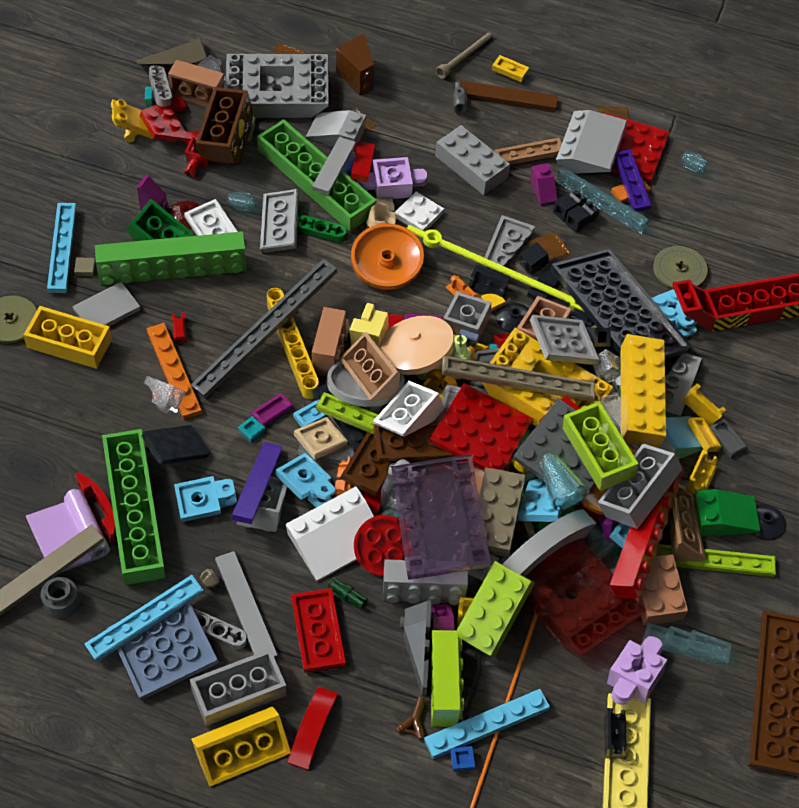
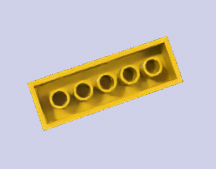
M627 334L621 345V436L627 444L640 446L647 444L660 448L666 437L664 340Z

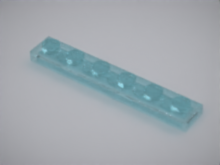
M564 167L558 170L557 183L572 192L578 190L581 196H585L587 201H590L594 206L640 234L646 231L649 219L644 215L639 214L629 206L593 186L585 179L575 175L570 170Z

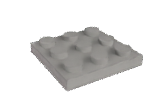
M532 315L530 322L545 360L591 365L598 363V355L583 320Z

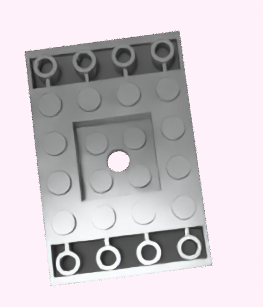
M227 54L226 88L248 91L253 116H256V118H312L328 107V54Z

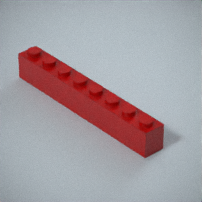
M681 465V472L639 528L636 529L630 526L610 583L616 597L640 599L641 593L645 589L647 575L651 571L653 557L657 554L658 543L662 539L664 525L668 521V513L670 508L673 507V499L678 491L680 478L684 474L683 465Z

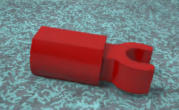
M182 312L181 318H175V314L172 313L174 342L176 344L186 343L185 313Z

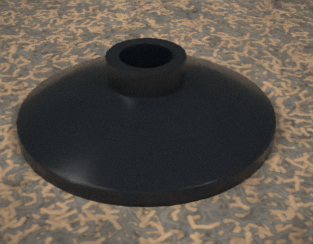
M506 303L497 311L496 320L498 325L503 330L511 333L514 328L518 327L529 308L521 303Z
M766 504L756 505L760 533L752 534L764 540L778 538L785 529L784 516L773 506Z

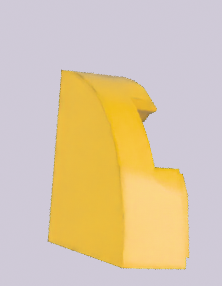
M485 294L481 296L482 300L491 302V312L506 305V301L498 295Z

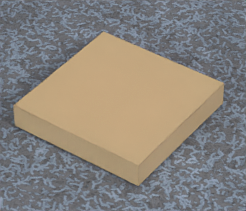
M328 417L294 430V436L314 460L348 446L347 439Z

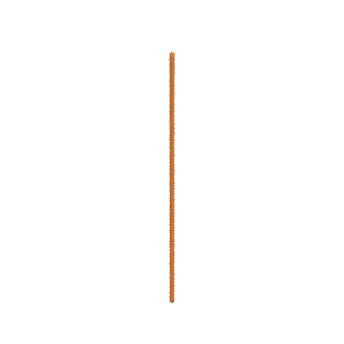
M543 598L539 599L505 703L510 702L544 600ZM500 731L494 734L470 808H475Z

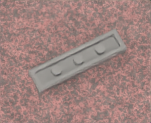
M342 137L338 138L312 186L313 191L329 196L353 152L356 142Z

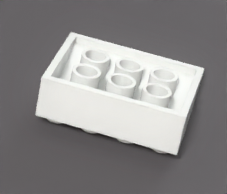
M354 487L287 523L286 528L288 536L318 582L357 560L354 553L355 535L359 527L366 520L374 516L358 488Z

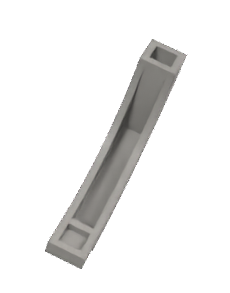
M584 509L567 514L531 537L502 565L525 577L539 563L561 547L575 540L585 538L597 523Z

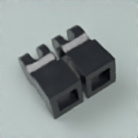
M574 190L569 195L566 194L555 200L553 213L563 222L566 220L565 224L577 233L581 230L582 226L594 221L598 217L600 210L597 207H593L590 201L587 202V198L581 196L578 190Z

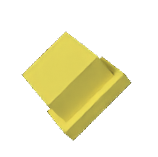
M367 303L361 319L354 318L350 328L351 346L367 332L377 346L380 347L385 333L389 330L388 313L377 311L374 308V304Z

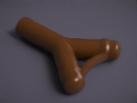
M418 697L412 716L396 727L398 734L402 732L411 733L417 736L418 740H424L425 733L420 717L426 702L425 698ZM413 725L415 732L407 729Z

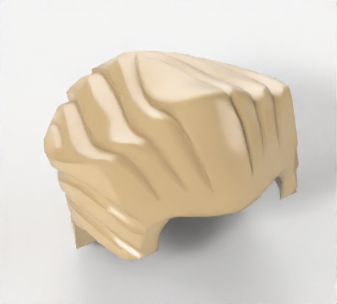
M377 203L372 206L366 224L369 227L378 224H395L396 213L389 211L387 204Z

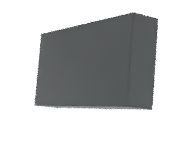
M725 419L709 426L730 458L747 449L745 443Z

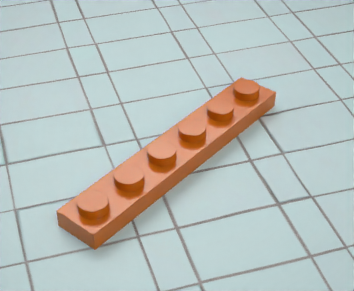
M161 323L146 328L183 420L201 415L200 405L165 324Z

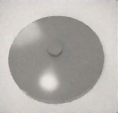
M341 361L334 364L328 371V389L341 401L357 406L372 407L388 404L393 399L372 402ZM400 374L399 391L404 387L403 374Z

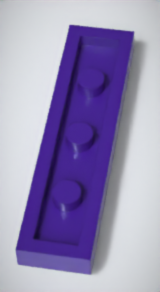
M631 149L617 152L615 163L633 213L651 209V203Z

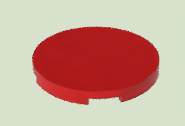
M377 515L369 518L359 527L354 538V553L357 561L364 569L377 576H384L385 560H411L414 554L415 541L411 529L404 521L392 515Z

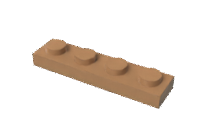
M560 138L496 149L494 152L510 163V165L557 156L562 142Z

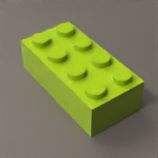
M600 401L564 415L563 430L600 491L636 477L639 463Z
M494 561L457 629L458 638H462V640L484 653L495 657L535 583Z
M432 630L430 645L432 727H451L458 724L459 719H462V711H464V698H462L463 678H461L463 659L461 658L462 638H458V631Z

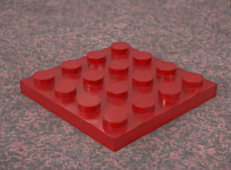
M604 112L606 115L627 120L628 124L618 152L631 149L640 176L647 184H651L670 131ZM614 161L611 173L620 175Z
M463 383L431 435L429 443L485 471V467L504 471L533 418Z

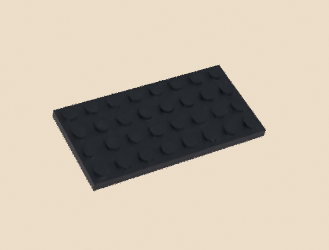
M610 249L551 264L550 270L596 327L611 328L610 344L620 356L621 345L627 334L664 340L665 359L691 351L693 346Z

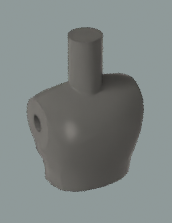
M461 82L455 83L453 93V105L456 114H463L467 110V94L462 88Z

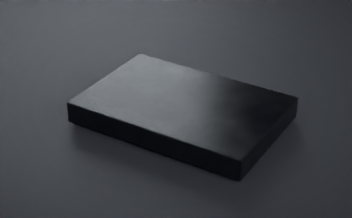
M192 425L144 431L141 435L160 465L207 458L210 454Z

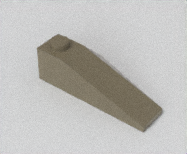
M201 38L137 60V64H174L176 60L199 65L205 63L204 59L208 57Z

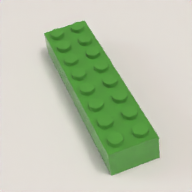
M284 119L257 136L258 151L349 232L367 221L373 205L377 204V200L357 182L350 179L351 177L343 170L329 196L312 190V186L328 157Z
M243 232L95 245L96 266L100 285L246 271Z
M142 429L102 435L124 585L166 578L144 441L141 437Z

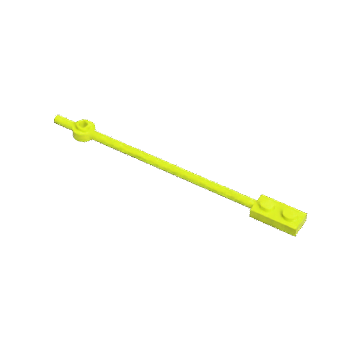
M411 225L407 227L416 236L423 238V243L427 247L436 248L441 246L568 302L570 303L569 308L572 311L574 308L583 311L572 296L445 241L436 230H427L425 232Z

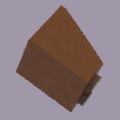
M364 34L336 47V72L359 96L373 89L374 63Z

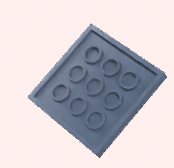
M190 602L117 649L140 701L219 663Z

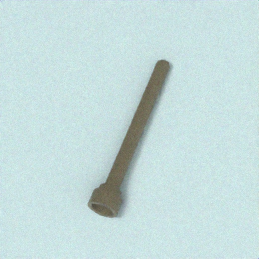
M487 33L448 64L439 65L435 69L437 76L445 79L453 67L492 38V34Z

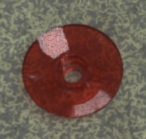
M189 200L179 201L170 207L168 213L186 228L191 229L192 227L184 217V213L200 205Z

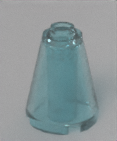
M549 452L541 457L542 460L539 464L553 510L558 511L557 507H562L563 510L584 499L582 495L585 492L588 495V486L557 453L552 454V452Z

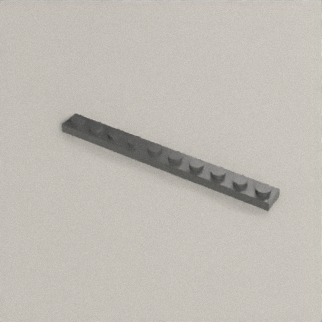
M325 259L319 262L191 384L192 388L206 399L338 273L337 268Z

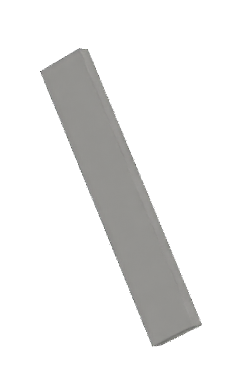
M235 552L216 557L215 562L242 628L246 633L253 655L271 649L276 659V650Z

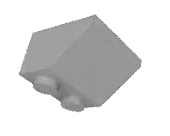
M456 292L443 320L450 325L457 335L463 329L478 334L479 341L491 317V302Z

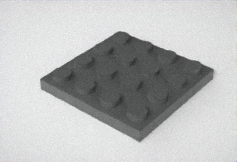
M558 398L512 459L579 505L595 482L563 430L564 415L576 410Z

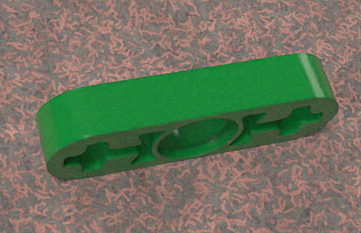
M305 215L298 217L297 231L333 242H343L346 239V228L343 225ZM318 227H325L326 230H325V231H318L317 228H318Z

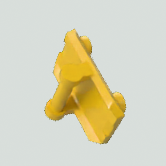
M123 99L112 100V121L115 126L126 130L124 135L126 142H133L138 134L153 139L140 118V109L127 105Z

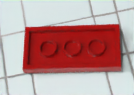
M332 588L291 594L304 673L345 667L346 662Z

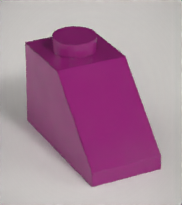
M549 163L532 166L530 181L540 206L554 204L555 200H557L554 174Z
M145 175L137 186L140 210L152 199L166 211L168 207L166 193L150 176Z
M431 604V635L432 630L454 631V616L450 604Z

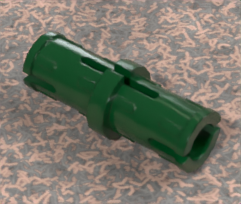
M335 576L332 578L333 582L329 581L327 588H332L334 592L342 596L341 598L344 601L348 600L360 609L364 608L363 604H367L368 598L355 591L352 585H346Z

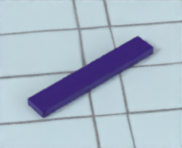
M263 442L233 511L232 520L252 525L282 453L283 446Z

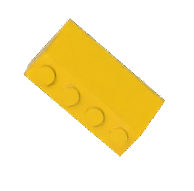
M273 706L192 738L198 760L209 786L218 784L291 753L280 716Z

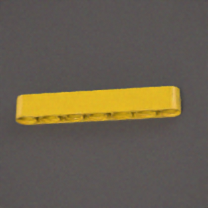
M272 288L267 292L268 310L284 297L281 289ZM292 316L277 330V333L303 397L309 400L315 399L313 390L319 387V381Z

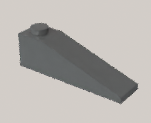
M425 601L406 608L405 616H400V629H404L403 637L422 696H426L431 601Z

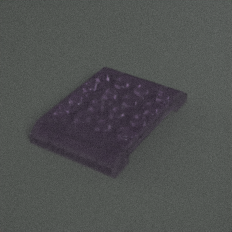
M472 454L391 466L408 580L491 567Z

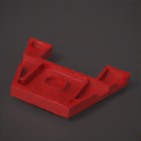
M180 96L173 98L171 105L168 107L154 105L140 112V118L153 139L171 142L183 140L185 144H189L192 137H195L197 141L200 132H186L174 112H185L187 106Z

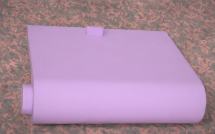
M71 489L66 493L63 503L26 515V519L44 558L91 524L103 537V543L64 571L100 559L110 552L108 543L82 490Z

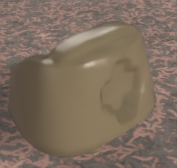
M206 569L200 576L206 588H214L219 583V579L212 569Z

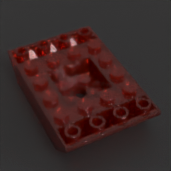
M582 539L575 540L561 547L525 576L535 583L525 603L537 614L541 622L565 650L581 657L646 611L635 598L616 597L610 586L613 573ZM572 592L576 594L577 598L571 600L567 598L566 594Z

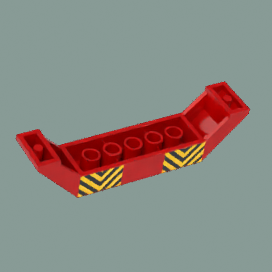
M799 273L705 290L692 284L691 279L673 282L672 284L684 315L711 332L799 316Z

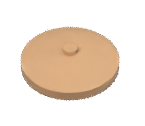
M416 316L405 319L391 327L385 333L379 348L400 374L416 375L431 371L443 364L444 355L450 356L453 352L455 338L450 325L444 320L433 316Z

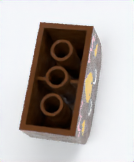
M214 87L196 141L200 157L207 158L208 162L239 165L253 121V109L248 91Z

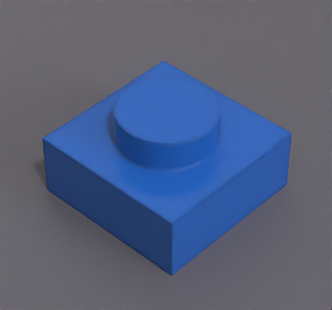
M472 746L450 749L453 772L475 770Z

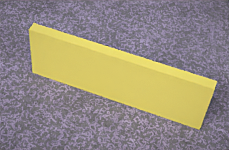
M609 693L607 708H613L614 714L621 713V710L625 711L627 758H605L603 808H648L651 698H648L645 703L632 698L627 705H620L614 702L612 694Z

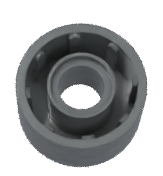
M64 577L53 578L42 587V603L46 613L51 617L58 619L66 618L77 610L79 596L75 584L70 579Z

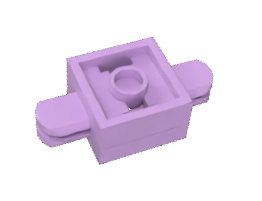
M408 157L373 160V172L369 173L368 182L358 181V184L366 191L375 190L376 198H410L412 196V187L426 185L427 172L424 169L410 170Z
M649 636L641 646L629 640L611 667L607 684L614 687L612 699L617 704L627 705L632 698L645 703L662 677L667 659L659 656L662 651V642L658 638Z

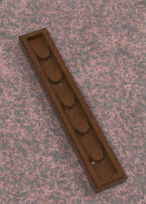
M459 80L467 94V98L556 111L558 95Z

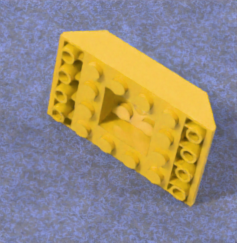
M514 328L490 362V364L594 382L595 399L593 402L570 398L580 409L599 401L603 404L613 388L607 382L575 363L545 360L539 342L517 328ZM482 382L489 396L532 417L531 424L534 426L539 424V420L550 410L558 398L560 400L564 398L562 396L542 395L539 392Z

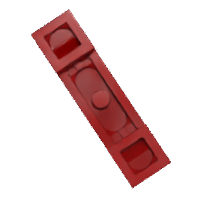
M79 472L76 473L77 484L85 498L94 496L104 513L105 518L101 519L103 530L112 545L115 544L117 535L114 514L107 496L90 478Z
M318 686L295 738L288 759L289 765L306 771L309 770L316 752V746L328 716L332 712L338 693Z

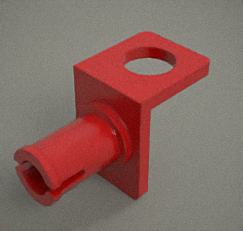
M195 137L191 138L185 150L186 160L189 163L184 174L188 177L191 174V178L195 177L199 166L209 167L207 158L200 157V154L194 153L197 147Z

